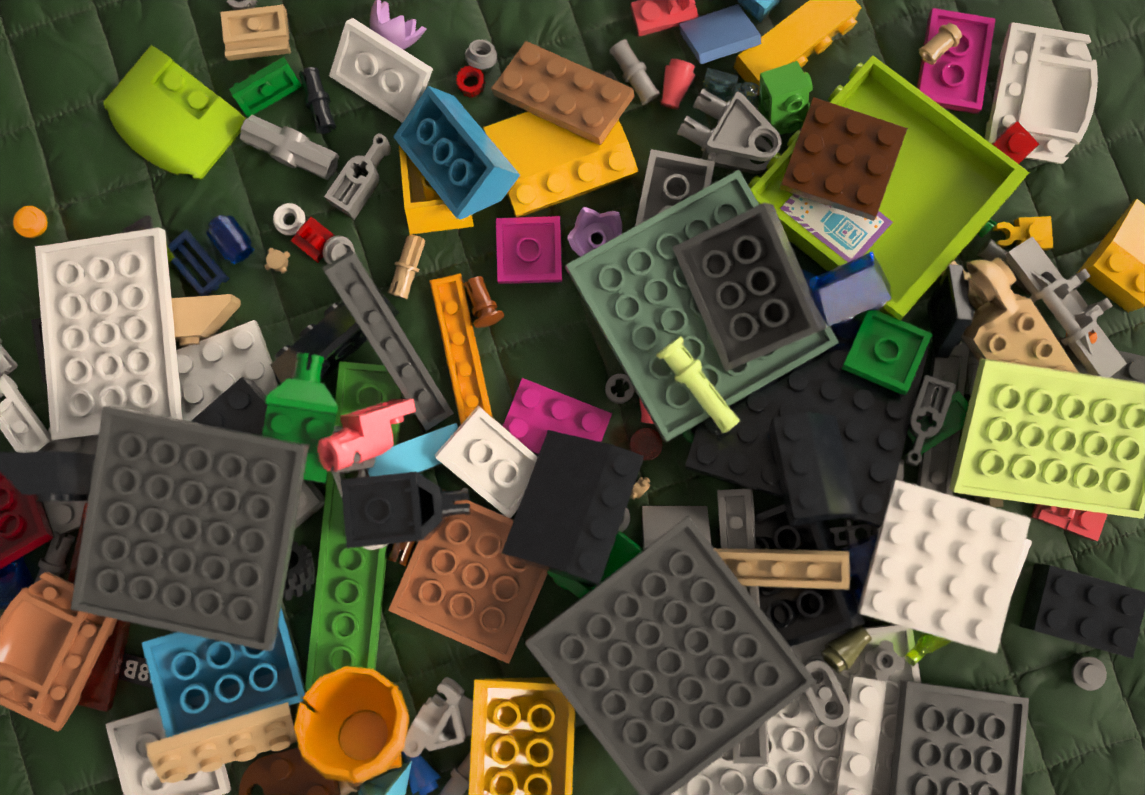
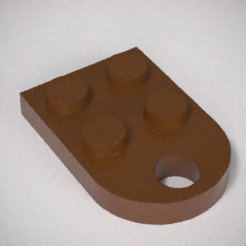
M300 747L257 759L246 769L239 786V795H252V790L257 784L263 788L264 795H341L338 780L326 779L308 764L302 756Z

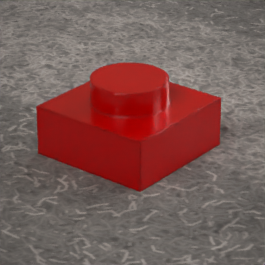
M1018 121L1012 123L991 143L1018 164L1039 145Z

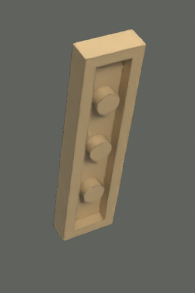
M714 548L742 586L849 589L850 586L849 551Z

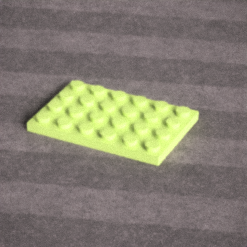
M980 358L949 489L954 493L1143 519L1145 514V383Z

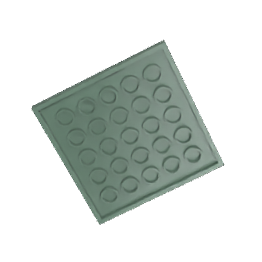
M740 170L735 171L565 266L664 442L669 441L710 417L690 389L684 383L681 384L675 380L676 374L664 358L659 359L657 356L663 348L678 337H682L684 340L682 344L693 359H698L702 363L701 371L728 406L839 343L819 309L827 329L725 371L672 247L759 205Z

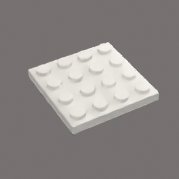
M892 480L883 524L879 528L857 612L997 653L1031 518L902 481Z

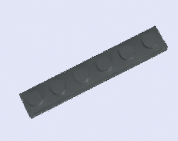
M350 250L322 267L405 399L414 400L416 409L414 413L425 430H429L454 414L354 251Z

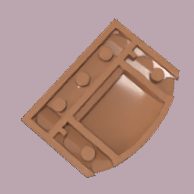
M45 572L39 576L42 579L32 584L29 588H24L13 599L0 618V705L58 732L63 728L82 697L80 694L108 636L112 635L117 619L71 610L75 584L52 573Z

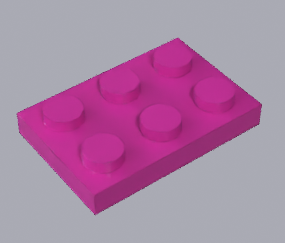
M932 8L928 17L924 45L939 33L938 29L940 26L947 25L948 23L956 25L961 31L962 37L959 39V45L948 49L933 65L926 63L922 59L917 89L945 109L978 114L982 110L996 19Z
M522 378L503 427L528 449L539 454L548 430L601 442L612 413Z

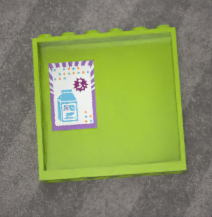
M872 56L865 64L860 62L849 75L850 81L844 87L839 85L832 92L828 101L908 128L875 220L872 221L780 189L801 132L800 130L796 131L787 143L788 149L782 155L777 153L772 157L766 166L767 172L761 178L755 176L748 186L759 205L762 203L773 204L790 242L874 309L902 320L1030 172L875 56Z

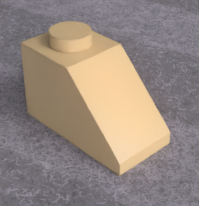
M232 294L171 298L175 341H178L180 346L200 345L199 340L214 336L241 306L240 299Z

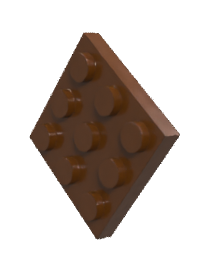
M813 97L780 189L874 221L908 128Z

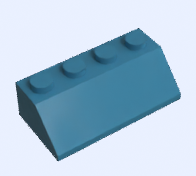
M430 86L426 88L393 136L457 219H464L502 201L520 177L518 171L456 97Z

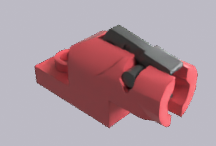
M391 399L341 415L340 419L343 429L319 441L318 456L323 468L327 471L331 470V472L338 473L372 468L376 457L387 452L394 445L391 424L404 421V415L416 412L414 400Z

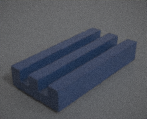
M185 230L166 246L169 260L200 296H210L209 293L213 290L216 291L220 288L219 285L222 282L226 283L230 279L189 231ZM184 241H188L217 275L214 279L184 246ZM176 248L208 283L205 287L200 284L173 251Z

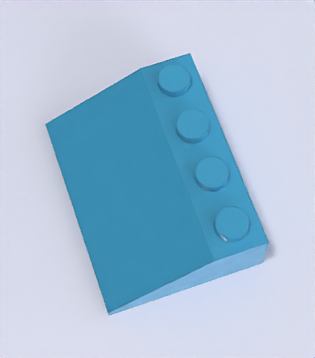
M282 608L279 616L275 646L270 651L180 632L142 642L166 738L288 702V705L304 701L302 697L306 694V690Z

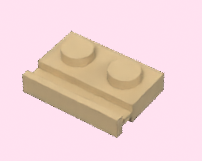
M284 5L221 12L223 42L226 49L225 57L228 61L291 53L287 11Z

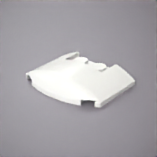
M1014 22L1010 23L999 56L1001 62L990 119L986 122L985 139L988 142L993 143L1012 123L1018 121L1039 143L1026 159L1063 164L1068 159L1065 156L1072 150L1075 144L1080 143L1087 130L1096 100L1097 63L1096 59H1091L1086 44L1091 43L1089 35Z

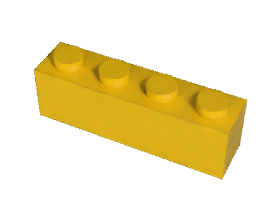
M809 0L762 36L760 45L741 52L737 56L734 68L758 96L760 73L798 61L802 68L808 62L807 57L814 51L820 54L833 42L831 38L839 32L841 35L846 34L857 24L855 18L861 10V6L856 0Z

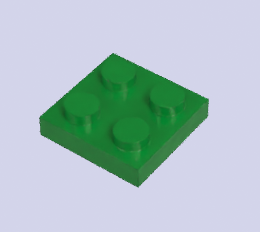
M869 307L842 369L905 396L932 333Z

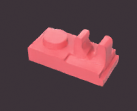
M638 0L631 2L630 7L638 37L678 27L679 23L699 17L695 0Z
M1035 504L1031 517L1088 540L1098 541L1108 514Z

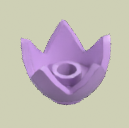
M380 0L374 1L370 13V29L404 50L410 47L426 31V28L421 27L415 32L416 20L410 19L405 22L403 15L390 20L389 4L386 1L383 3Z
M583 207L577 216L575 228L568 235V242L571 248L581 257L621 235L622 221L619 212L609 211L600 214L593 209ZM596 234L601 235L603 242L601 244H594L591 241V237Z

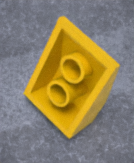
M399 145L404 209L409 233L418 234L474 227L472 215L464 219H457Z
M1135 199L1078 271L1086 269L1091 276L1086 281L1128 313L1145 307V205L1138 199Z

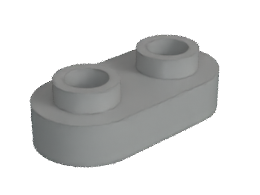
M818 659L806 661L803 665L810 674L815 670L820 672V679L805 692L816 717L827 726L835 727L843 724L849 717L850 705L832 668L827 663ZM830 701L835 702L834 711L826 712L825 705Z

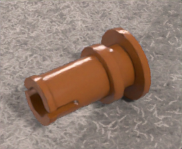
M482 276L473 277L464 283V287L467 289L474 307L472 313L475 317H478L473 323L475 328L491 326L504 318L503 311L495 310L498 306L495 301L491 300Z

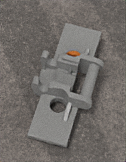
M1033 236L1005 254L1008 264L1032 295L1029 297L1034 303L1042 299L1064 328L1066 337L1061 340L1064 346L1068 345L1090 375L1110 378L1127 364L1097 324V317L1113 305L1108 298L1087 305L1076 290L1086 279L1091 277L1086 269L1081 270L1067 280L1064 279Z

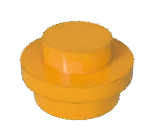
M25 206L16 212L13 225L18 234L26 238H35L46 231L47 218L39 208Z

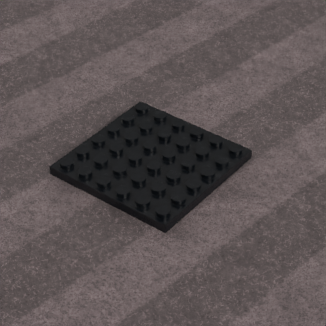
M820 309L839 343L729 405L728 407L740 421L730 430L727 429L725 433L720 431L711 416L698 423L685 469L783 499L768 429L772 418L803 412L835 415L858 509L857 516L845 518L880 528L883 524L892 480H895L909 429L910 417L917 398L931 339L910 388L904 396L842 369L863 321Z

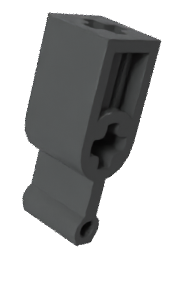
M927 375L923 378L910 417L909 431L916 438L911 452L905 457L906 465L915 467L922 459L920 451L924 440L932 438L940 431L956 384ZM935 389H937L932 407H930ZM924 415L930 417L929 423L934 425V427H929L926 431L920 430L921 424L916 422V419L921 420ZM911 456H914L916 458V461H913L911 459Z

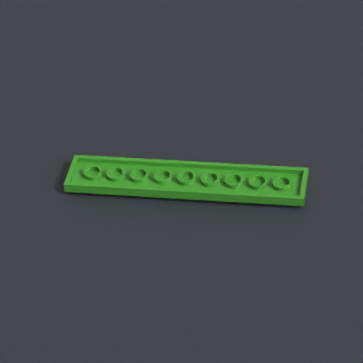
M339 361L335 398L338 409L335 426L342 427L341 415L391 399H403V394L384 365ZM400 423L391 424L393 446L398 445ZM331 470L327 474L305 683L306 691L320 677L346 666L376 670L388 545L375 550L365 549L364 547H346L343 500ZM359 470L344 472L345 478H357Z

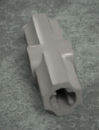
M252 114L248 119H245L241 127L240 139L244 143L269 153L273 159L294 169L299 167L328 180L333 176L338 166L339 155L336 152L311 142L308 137L290 127L283 126V128H280Z

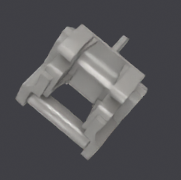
M445 677L437 687L438 692L443 693L447 699H443L438 694H435L433 698L429 697L427 702L423 704L406 736L403 751L407 756L417 757L424 748L432 751L464 742L466 736L472 735L473 700L463 695L465 690L453 679Z

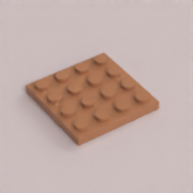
M470 500L454 502L455 505L469 503L471 514L446 517L445 522L429 540L418 541L388 611L509 664L548 571L502 554L514 522L513 519Z

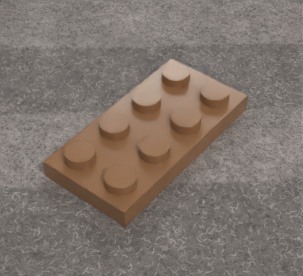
M527 41L492 87L494 96L599 145L605 140L634 98L633 88Z

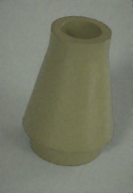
M861 625L855 626L850 631L826 643L821 656L835 672L840 674L843 670L849 671L872 638Z

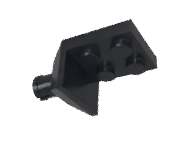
M418 472L341 480L347 548L429 540L445 522L446 517L471 514L469 503L454 504L456 501L470 500L468 488L442 491L441 487Z

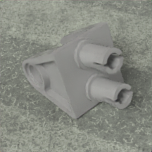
M703 88L693 107L717 119L716 128L711 130L687 115L677 134L701 146V151H703L701 159L714 161V166L736 171L740 170L741 172L751 174L765 172L767 164L778 153L781 146V137L778 131L740 92L737 91L733 99L727 103ZM762 136L768 137L771 140L773 148ZM750 159L765 162L762 164H754L750 161Z

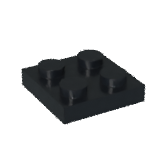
M948 265L927 304L934 355L937 358H948L955 346L960 344L962 334L967 326H971L973 322L974 310L972 306H969L968 301L969 282L964 278L962 265Z

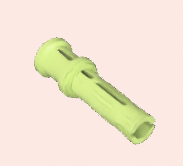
M680 336L663 348L657 356L659 359L664 358L676 374L675 380L681 384L684 383L690 389L701 406L714 420L720 431L725 433L727 429L733 428L740 420L701 371L702 363L698 359H693L683 346L684 340Z

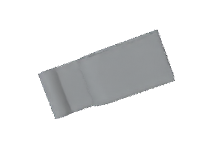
M380 133L374 136L373 145L367 154L351 158L324 196L332 206L354 220L379 183V174L376 168L383 157L391 152V145L387 138ZM359 172H368V175L366 177L360 175L359 177L357 176Z

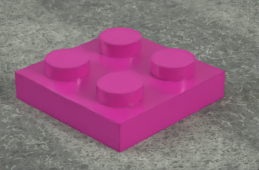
M560 216L496 218L498 284L562 282Z

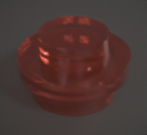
M642 428L631 437V451L643 455L644 461L656 458L662 450L661 436L653 429Z

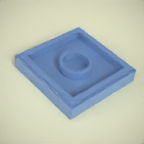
M738 4L679 23L682 37L700 64L761 44L759 31Z

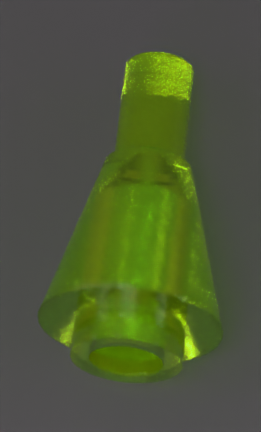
M922 632L917 644L904 655V658L910 665L915 666L927 653L930 654L953 641Z

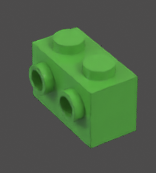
M798 61L760 73L759 112L778 131L779 135L793 133L802 128L810 107L809 92L813 90L812 80L808 72L803 73Z

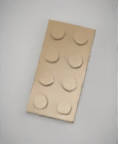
M287 702L146 744L148 758L161 783H175L199 771H215L221 768L223 764L235 760L241 762L248 761L256 757L258 753L268 750L280 751L286 749L291 743L298 741Z

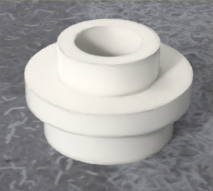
M287 203L277 208L273 216V223L280 233L288 236L296 235L300 227L306 223V216L299 206ZM290 215L295 216V222L292 225H286V218Z

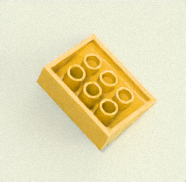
M525 112L483 127L487 136L520 174V177L507 193L515 217H523L634 177L639 172L619 119L601 145L530 112Z
M552 678L474 680L469 795H572L575 708Z

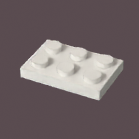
M351 18L345 22L329 76L403 123L424 93L433 68L354 18Z
M479 405L435 454V457L508 518H511L518 510L538 458L537 455Z

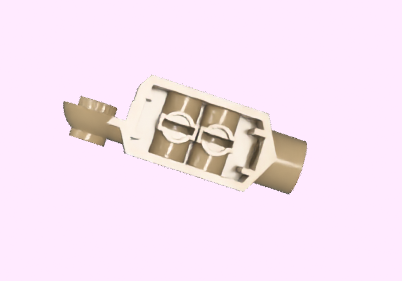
M995 258L992 261L975 260L967 263V269L970 274L967 280L977 296L986 302V304L975 311L971 326H967L962 334V339L978 362L980 358L1079 373L1032 300L1012 292L1010 285L1016 282V279L1005 262L1000 258Z

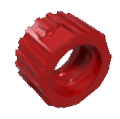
M470 65L460 69L456 76L458 89L464 96L477 97L485 88L484 74L478 68ZM475 76L478 79V83L474 86L464 85V81L468 77Z

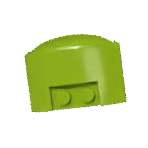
M153 45L147 49L103 102L116 131L140 156L169 173L178 175V173L193 175L194 179L201 180L240 134L241 127L246 119L224 99L212 92Z

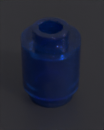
M219 215L210 221L207 236L226 260L237 264L253 253L252 240L233 216L225 217V215Z

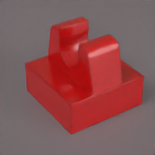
M311 216L300 227L291 241L318 263L323 257L325 243L335 235Z

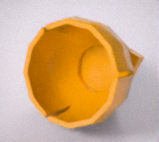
M343 667L320 677L302 697L304 702L311 706L315 712L300 702L294 730L304 760L326 779L359 783L382 774L389 769L402 768L401 752L405 747L409 715L401 690L378 671L367 668Z

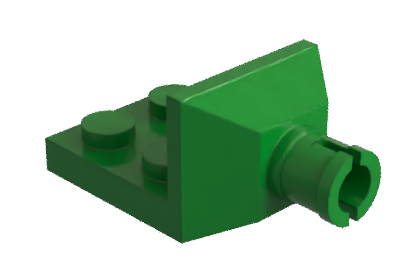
M297 353L293 378H288L266 396L267 410L262 436L309 445L303 480L326 483L327 470L320 463L318 444L321 439L333 435L338 406L325 385L320 383L324 357L312 355L310 370H306L308 354Z

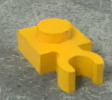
M1051 216L1020 217L1014 220L1015 227L1008 222H1001L993 227V231H1003L1006 235L1005 240L995 242L1001 248H1006L1012 243H1016L1017 247L1032 236L1043 251L1053 248Z

